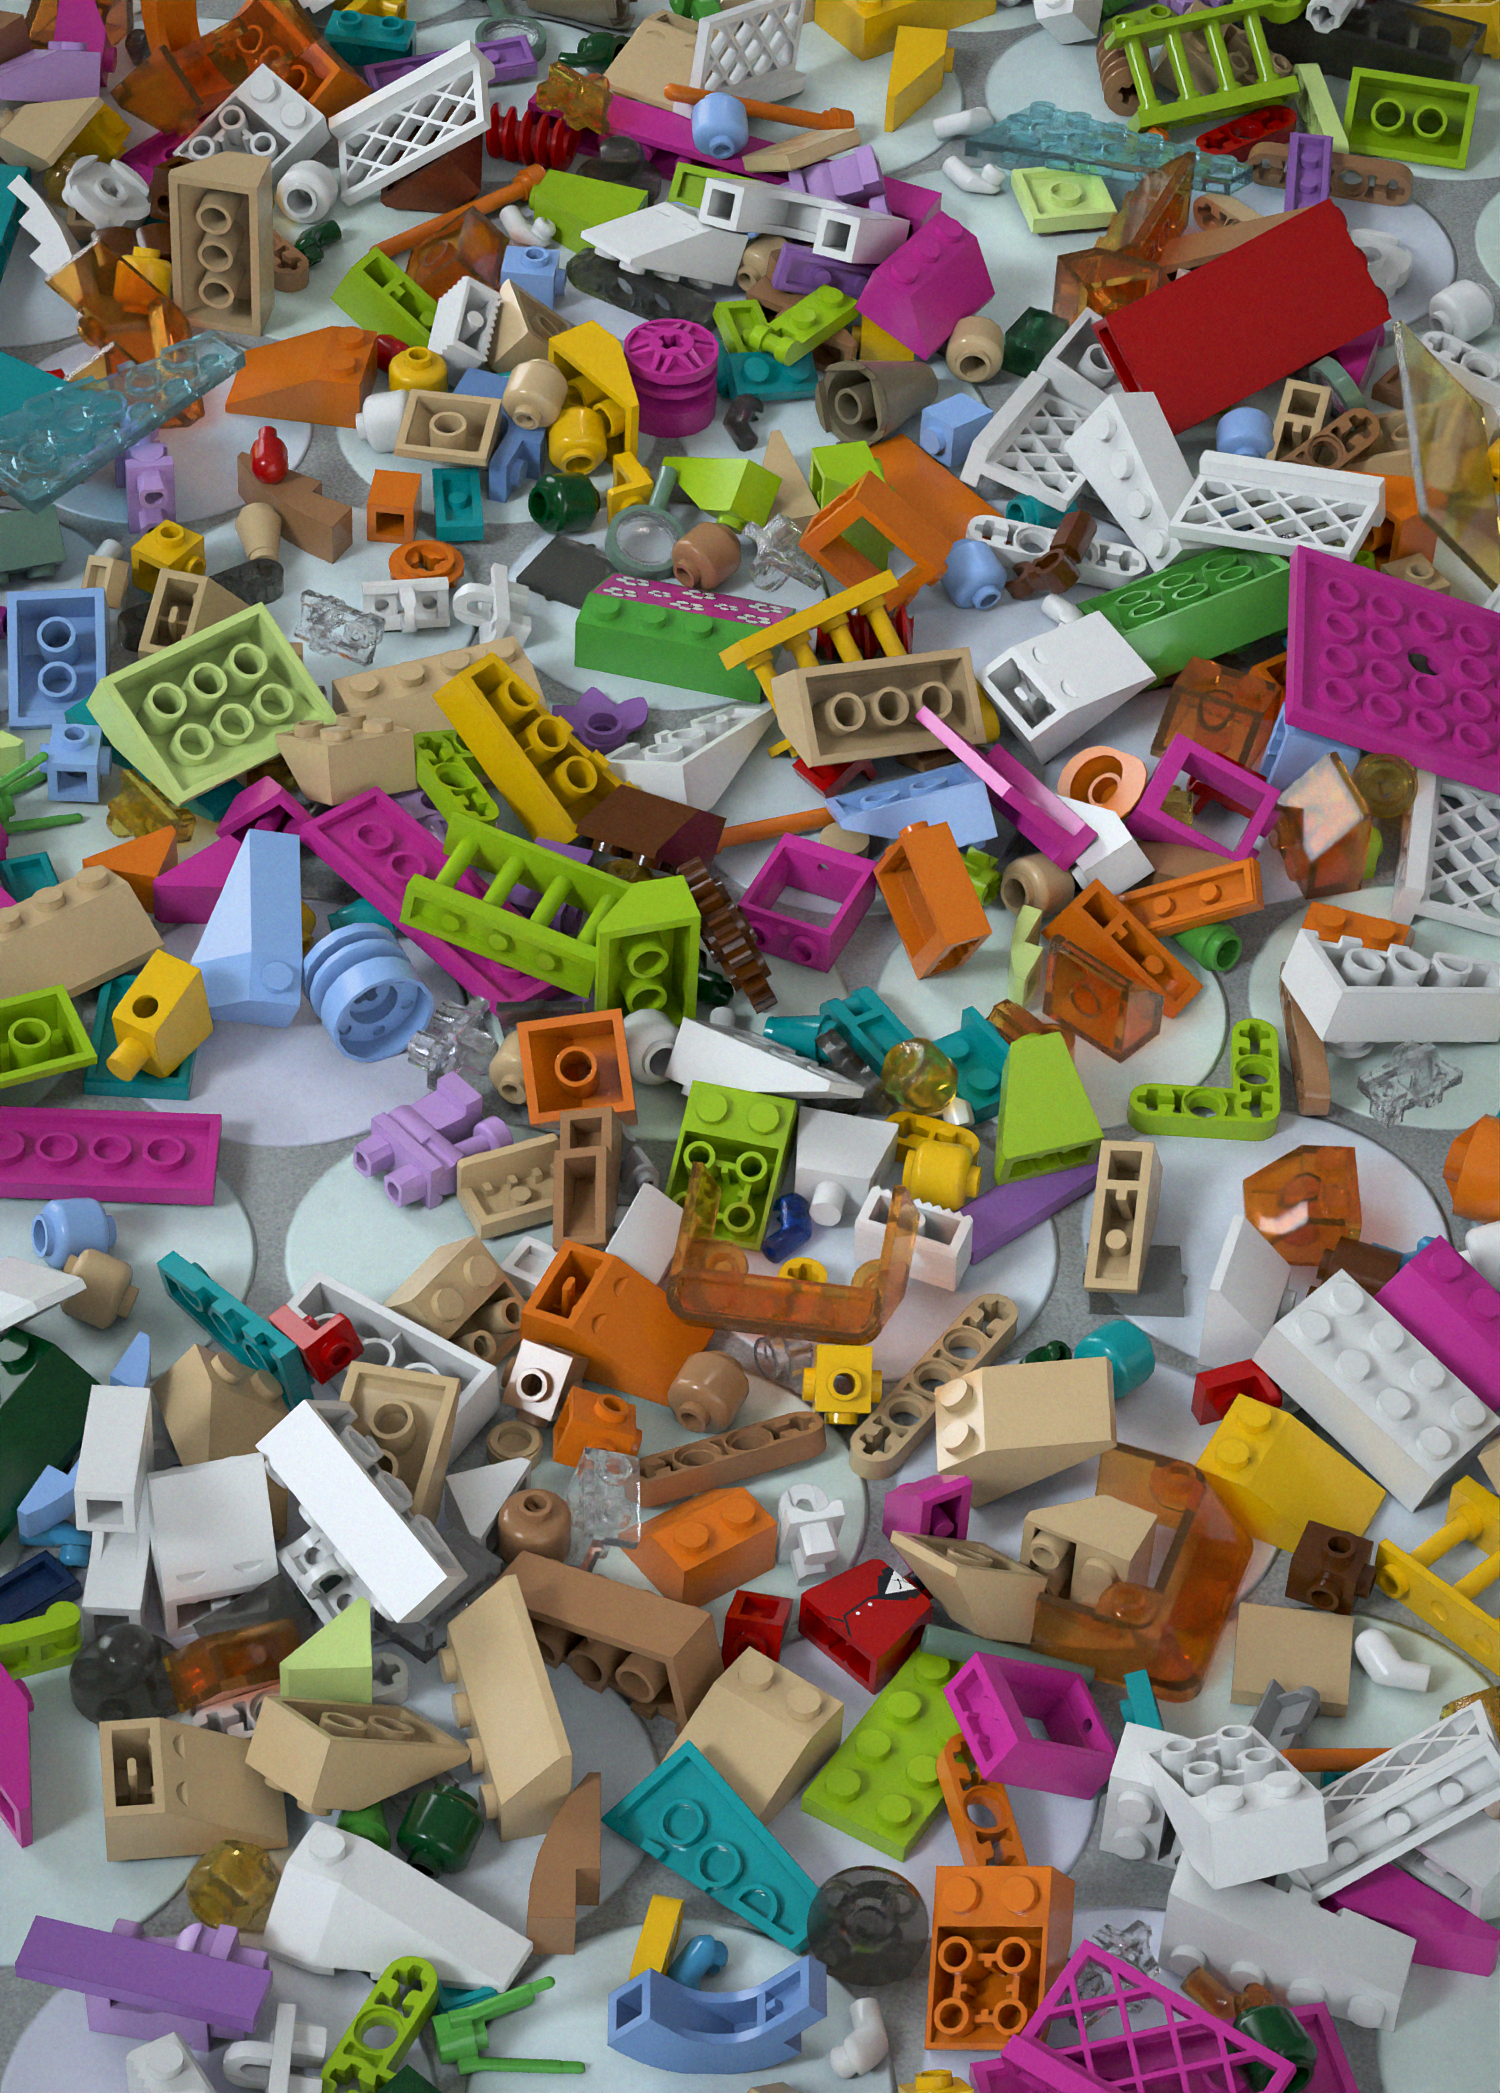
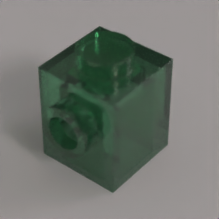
M1030 306L1004 334V357L1001 369L1023 378H1027L1032 371L1036 372L1046 355L1069 329V320L1052 315L1046 310Z

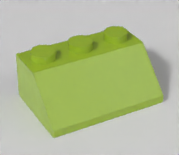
M1353 66L1343 122V130L1347 137L1349 153L1465 171L1480 86Z
M684 875L633 883L597 925L594 1012L621 1008L624 1019L639 1009L652 1008L664 1012L679 1029L683 1017L696 1019L701 915Z
M64 984L0 1000V1089L98 1063L97 1054Z

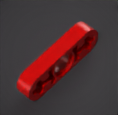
M1269 105L1208 131L1196 139L1194 163L1202 170L1221 172L1247 161L1251 148L1260 142L1286 144L1289 142L1290 132H1295L1297 114L1286 106Z

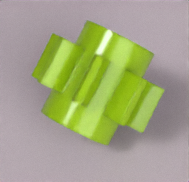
M970 846L966 855L961 852L960 854L980 903L986 907L998 895L1003 875L994 869L999 861L997 858Z

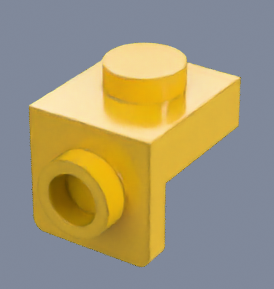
M631 451L613 455V488H610L607 492L608 525H610L613 517L622 509L633 505H648L654 488L652 475L646 466L642 467ZM632 521V522H628V523L622 525V526L619 527V528H623V527H626V526L634 525V524L641 523V522H644V521Z

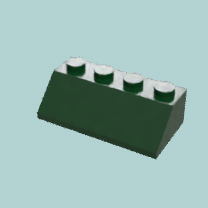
M15 1326L0 1341V1545L17 1526V1509L47 1465L62 1471L81 1449L92 1385H101L57 1345Z

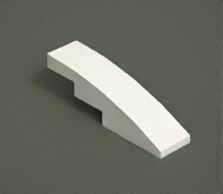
M18 175L7 188L30 209L18 222L41 244L29 257L100 323L105 318V313L97 282L82 248L62 218Z

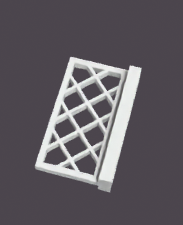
M754 0L699 19L689 86L768 103L804 91L807 74L796 71L795 66L806 0ZM788 8H789V13H788V15L786 16L785 19H783L784 14L786 13V11H787ZM768 13L766 20L762 24L761 28H759L758 25L764 18L765 14ZM743 20L744 24L735 37L734 33ZM718 28L719 33L712 43L713 31ZM777 29L776 34L772 38L771 42L768 44L767 41L771 37L774 30ZM752 37L753 40H752V42L750 43L749 47L747 48V50H746L745 53H744V52H743V49L745 48V46L747 45L748 41H749L750 38ZM728 46V50L719 62L718 58L722 54L725 47ZM783 47L782 58L777 61L776 57ZM761 53V54H762L761 58H760L759 61L757 62L756 66H755L754 68H752V65L754 64L755 60L757 59V57H758L759 54ZM737 61V63H738L737 66H736L735 69L733 70V72H732V74L730 75V77H728L729 71L731 70V68L733 67V65H734L735 62ZM712 69L713 73L706 83V77ZM674 101L673 112L691 119V113L695 105Z
M470 39L328 118L329 131L338 139L341 199L349 207L491 129L488 81L495 78V66ZM451 106H457L447 123L442 122ZM470 111H476V118L461 126ZM417 125L422 126L412 142H407L406 140ZM435 130L441 131L434 142L425 146ZM385 145L386 147L377 161H371L380 146ZM400 150L405 151L400 160L390 166ZM364 170H369L365 179L355 185Z
M1032 371L974 439L959 480L977 487L986 476L1027 496L1031 495L1059 511L1065 512L1086 486L1088 480L1062 445L1072 435H1064L1062 431H1073L1074 433L1092 413L1045 392L1044 390L1049 378ZM1047 411L1060 417H1051ZM1034 431H1045L1047 435H1037ZM1019 448L1031 449L1033 453H1022ZM1047 449H1058L1060 453H1050ZM1007 467H1016L1018 471H1013ZM1033 467H1044L1046 471H1035ZM1061 468H1072L1074 472H1063ZM1048 486H1057L1061 492L1056 491Z
M1205 450L1199 459L1200 474L1169 523L1168 530L1169 537L1290 557L1299 544L1352 563L1372 526L1380 527L1386 517L1385 478ZM1235 507L1240 511L1225 517H1221L1218 513ZM1280 514L1285 518L1271 524H1266L1264 519ZM1202 517H1207L1209 522L1202 524L1187 523ZM1325 521L1330 525L1313 532L1309 528V526ZM1248 524L1255 528L1245 532L1233 530ZM1293 531L1300 535L1291 539L1278 537ZM1339 538L1346 543L1344 547L1324 544Z
M1417 767L1414 768L1404 794L1390 921L1410 926L1414 915L1417 914L1500 937V919L1486 915L1479 908L1490 903L1500 913V886L1494 887L1482 875L1493 870L1500 877V854L1498 855L1486 843V841L1494 838L1500 842V821L1489 811L1492 808L1500 810V795L1483 791L1477 787L1447 777L1438 776L1435 773ZM1441 794L1457 798L1464 806L1453 809L1441 797ZM1474 815L1486 828L1475 832L1463 819ZM1449 825L1461 838L1450 842L1438 829ZM1471 847L1483 861L1472 864L1460 851ZM1446 857L1457 871L1446 874L1435 861ZM1468 880L1480 894L1468 897L1457 884ZM1443 890L1454 904L1448 905L1430 900V894Z
M1481 1699L1320 1789L1319 1791L1323 1794L1329 1862L1286 1872L1293 1884L1313 1893L1312 1897L1318 1902L1500 1800V1743L1490 1714Z

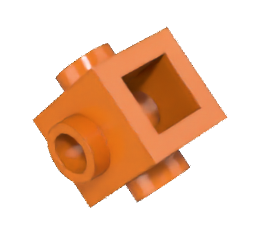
M572 1386L553 1427V1461L573 1467L585 1475H599L617 1480L625 1461H634L641 1445L642 1430L636 1428V1405L627 1403L622 1398L613 1394L601 1395Z

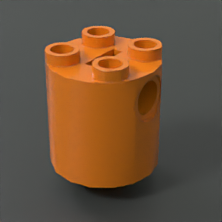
M1485 1114L1453 1140L1442 1176L1446 1181L1453 1200V1215L1484 1225L1500 1221V1118Z

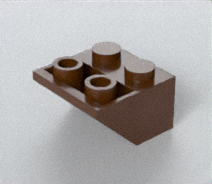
M620 784L578 823L575 833L593 838L591 849L674 876L681 875L677 867L699 856L709 873L727 818Z

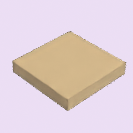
M858 128L812 130L742 156L745 171H749V173L793 171L858 147L862 141Z
M1240 1602L1237 1615L1230 1703L1258 1706L1270 1680L1275 1679L1286 1692L1298 1690L1301 1686L1313 1687L1320 1694V1702L1322 1704L1320 1715L1346 1718L1349 1702L1354 1616Z

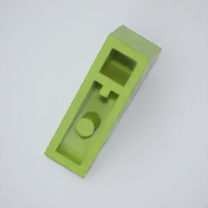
M375 246L350 268L330 299L363 329L377 331V335L391 334L407 343L410 347L422 346L428 348L438 303Z
M664 456L661 464L662 466H671L677 470L676 482L701 510L717 519L716 524H723L729 527L735 534H742L744 529L764 530L782 482V478L750 459Z

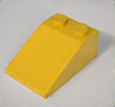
M594 320L549 338L548 361L560 369L568 384V392L563 407L579 404L601 415L605 423L608 446L607 455L604 460L613 467V455L631 451L637 459L639 402L620 341Z
M1239 1393L1194 1466L1188 1511L1294 1554L1309 1520L1341 1531H1348L1363 1538L1383 1504L1387 1491L1290 1413Z

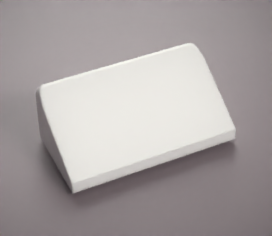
M644 1182L605 1252L617 1256L659 1287L692 1228L694 1217L657 1188Z

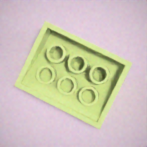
M262 601L100 679L86 703L87 708L112 746L177 807L282 755L276 745L275 734L294 730V723L305 720L324 721V724L337 722V714Z

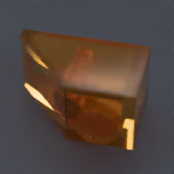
M292 1617L202 1636L163 1657L162 1660L180 1714L203 1709L209 1705L280 1683V1662L299 1648L301 1643Z

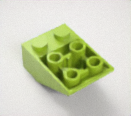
M696 1080L692 1081L664 1193L694 1217V1224L686 1238L761 1252L789 1168L796 1139L799 1118L796 1100Z

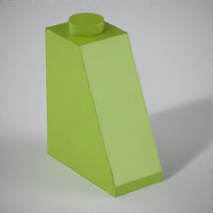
M552 169L547 171L540 184H534L529 197V209L534 210V221L538 217H544L545 222L547 219H550L555 224L556 233L551 237L554 241L607 272L619 275L622 270L619 267L620 261L610 260L595 254L596 246L580 238L583 230L648 208V191Z
M1058 1031L1045 1035L1030 1033L1011 1042L1002 1069L993 1173L996 1186L1095 1164L1104 1134L1061 1032Z

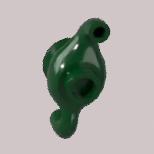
M609 32L592 33L587 38L580 40L577 53L561 52L558 56V65L568 68H585L593 74L603 75L631 37H625L624 35L616 36Z

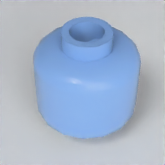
M715 92L706 95L694 106L691 113L692 135L695 147L702 154L711 155L716 159H726L733 154H737L746 146L749 139L745 105L739 99L727 93Z
M1250 407L1234 409L1226 413L1218 422L1216 428L1217 452L1265 459L1267 453L1275 445L1272 435L1274 423L1266 413L1259 409Z
M967 538L954 542L945 560L949 567L939 581L959 608L964 609L976 606L978 610H984L993 606L1000 599V592L1006 584V570L986 542L972 541Z
M88 1197L55 1199L48 1202L43 1207L41 1214H37L34 1217L31 1237L37 1256L44 1258L50 1267L63 1270L71 1254L79 1257L85 1249L89 1248L107 1254L108 1248L115 1245L117 1230L114 1218L111 1215H106L104 1208L97 1200Z

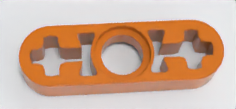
M963 1733L952 1736L938 1755L935 1767L964 1865L988 1866L991 1860L994 1859L996 1866H1028V1860L1004 1784L984 1780ZM958 1755H962L965 1763L975 1764L976 1767L971 1775L965 1763H956L955 1759ZM970 1783V1784H971V1788H969L968 1790L964 1791V1790L966 1789V1787L968 1786V1784ZM973 1804L987 1807L995 1817L996 1826L984 1828L976 1825L970 1819L967 1807ZM999 1841V1843L993 1850L992 1844Z

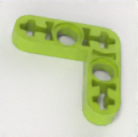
M452 729L416 733L413 738L417 782L449 824L450 816L456 811L495 827L500 810L475 776L487 775V773L472 752H469L470 749L458 732Z
M1248 1018L1237 1022L1233 1026L1229 1048L1230 1088L1159 1083L1139 1085L1130 1093L1127 1110L1128 1123L1133 1129L1150 1135L1240 1141H1264L1271 1138L1276 1133L1280 1114L1277 1030L1271 1023L1262 1019ZM1250 1042L1257 1043L1259 1054H1250ZM1247 1074L1260 1075L1267 1082L1252 1084L1244 1081L1242 1076ZM1251 1104H1260L1259 1117L1252 1116L1250 1111ZM1147 1107L1155 1108V1110H1147ZM1196 1107H1205L1213 1110L1216 1115L1204 1118L1193 1114L1190 1110ZM1180 1108V1113H1174V1109Z
M405 1956L393 1961L385 1969L324 2066L320 2078L323 2080L321 2093H338L337 2083L348 2085L353 2078L359 2079L360 2091L362 2093H376L396 2075V2070L439 2000L437 1973L431 1963L421 1957ZM415 1979L421 1980L422 1992L411 1990L402 2003V2015L396 2010L401 2002L399 1984L410 1986ZM385 2025L396 2031V2040L384 2049H373L363 2042L364 2034L374 2026ZM350 2089L347 2093H360V2092H358V2091H356V2090H351V2089Z

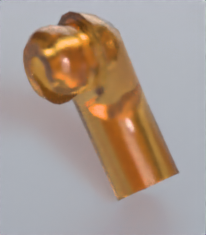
M1200 1965L1195 1967L1180 1985V1989L1202 2009L1220 2020L1237 2017L1242 2011L1252 2006L1274 2005L1273 1995L1259 1983L1247 1984L1241 1995L1233 1993L1224 1988Z

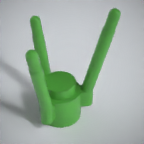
M40 752L0 778V823L7 835L16 832L75 824L83 820L80 813L14 822L9 821V817L16 814L11 797L47 779V773H40L39 770L16 783L14 782L47 761L49 757L47 752Z
M551 1976L524 1984L472 2006L431 2016L439 2061L441 2065L456 2062L459 2075L477 2071L581 2074L586 2068L585 2064L580 2061L478 2057V2050L489 2048L484 2021L534 2003L535 1994L554 1987L555 1979Z

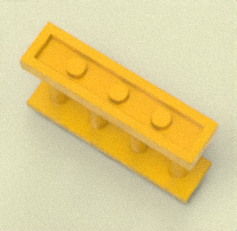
M888 569L752 634L718 654L727 671L743 663L748 671L753 669L776 714L770 679L778 675L770 661L774 658L771 650L783 645L786 652H792L799 668L820 666L808 643L812 640L809 631L820 627L823 634L829 633L843 663L864 660L846 626V623L849 622L846 614L855 609H858L861 616H867L887 657L907 655L883 605L887 604L883 595L899 585L891 569ZM787 738L767 749L771 758L786 750L789 751L792 758L799 755Z
M1466 1475L1452 1486L1445 1519L1446 1525L1420 1546L1407 1554L1387 1538L1378 1544L1374 1565L1378 1567L1375 1584L1387 1596L1397 1599L1500 1677V1616L1494 1619L1471 1602V1600L1500 1578V1498ZM1465 1539L1473 1543L1489 1555V1557L1451 1587L1427 1568Z

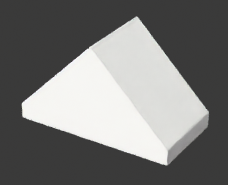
M520 1457L445 1476V1515L470 1572L481 1575L498 1549V1513L504 1501L516 1492L531 1489L530 1460Z

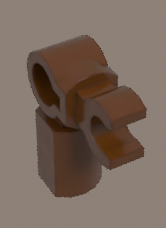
M1082 510L1065 514L1050 545V551L1042 557L1035 558L1032 564L1029 561H1022L1013 566L1012 570L1018 578L1006 582L1004 586L1013 599H1023L1036 590L1042 593L1061 594L1070 589L1080 576V571L1075 565L1082 562L1097 531V524L1094 519Z

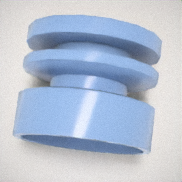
M354 923L336 929L317 942L304 959L301 991L310 1002L314 1012L322 1020V1025L344 1057L358 1062L384 1060L398 1055L411 1046L428 1027L434 1012L433 995L411 964L409 957L403 951L398 940L388 928L376 923Z

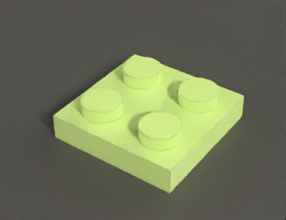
M1095 162L1011 170L1010 184L1032 234H1052L1057 231L1094 230L1099 227L1116 226L1117 209Z

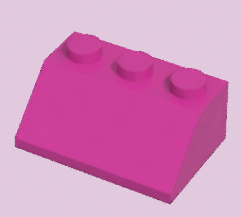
M940 210L873 270L854 308L926 361L948 341L960 319L975 316L995 295L977 237L964 228L957 220Z
M1439 1235L1412 1258L1373 1298L1482 1402L1496 1413L1500 1410V1294Z

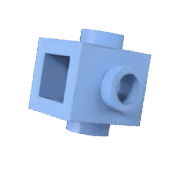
M52 724L50 743H41L40 752H47L49 757L47 761L39 765L40 773H47L48 800L99 802L102 776H111L112 746H103L102 729L98 725Z

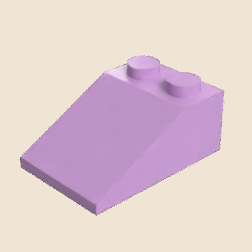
M48 41V50L33 49L0 65V100L52 102L99 97L101 52H87V43Z

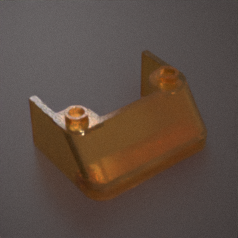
M256 0L240 16L172 54L165 44L160 46L122 80L110 94L124 111L166 135L176 132L178 137L181 138L201 125L198 119L217 109L262 63L282 80L293 72L289 65L321 38V35L298 0Z
M99 236L45 277V284L76 309L79 323L77 331L82 340L88 346H97L100 349L99 352L68 374L63 380L122 406V415L135 407L151 409L157 416L159 429L188 428L204 417L205 409L191 325L183 311L169 297ZM120 420L112 432H122Z
M693 1161L666 1292L668 1306L680 1322L693 1327L850 1346H863L878 1337L904 1299L921 1215L905 1186L894 1185L880 1259L870 1260L862 1264L855 1271L851 1285L846 1286L748 1274L749 1264L742 1249L733 1242L713 1239L722 1190L704 1162Z
M1117 1442V1447L1100 1455L1095 1496L1106 1494L1158 1515V1525L1177 1530L1155 1586L1151 1588L1133 1582L1112 1584L1102 1592L1096 1608L1039 1592L1036 1599L1030 1651L1094 1667V1679L1127 1689L1124 1678L1125 1674L1146 1669L1156 1698L1172 1703L1187 1702L1197 1697L1202 1691L1250 1568L1254 1548L1253 1538L1199 1468L1182 1460Z

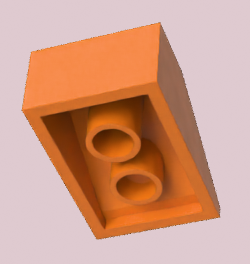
M330 326L244 351L225 404V413L357 429L356 414L363 412L364 401L372 394L378 376L377 331L364 330L354 326Z

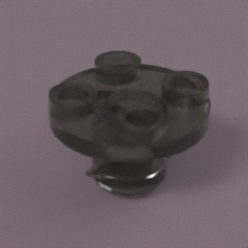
M615 135L604 139L599 146V156L585 161L576 172V175L646 190L648 191V207L654 206V201L659 197L662 190V176L659 169L645 159L642 146L627 136Z
M832 1027L825 1034L821 1032L814 1039L817 1045L832 1060L830 1063L821 1064L818 1067L834 1071L861 1085L865 1090L862 1098H801L805 1107L855 1116L861 1108L862 1100L867 1097L884 1116L894 1109L892 1105L899 1098Z
M119 1624L111 1627L104 1634L98 1635L96 1640L88 1644L76 1656L69 1674L70 1694L78 1711L89 1721L97 1724L98 1730L99 1722L155 1717L167 1719L169 1716L180 1712L185 1705V1694L187 1691L186 1664L180 1652L165 1639L150 1634L148 1630L136 1624Z
M855 1866L836 1873L818 1889L808 1913L807 1935L815 1957L826 1964L827 1975L858 1986H881L894 1981H901L911 1974L926 1949L929 1936V1915L919 1891L902 1875L879 1866Z

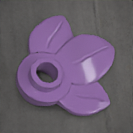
M591 687L579 699L576 707L553 705L552 715L555 717L561 715L574 728L571 734L578 737L579 741L588 750L595 751L597 749L601 754H607L623 746L626 743L628 734L641 729L645 725L648 718V705L643 697L625 700L616 705L600 690Z

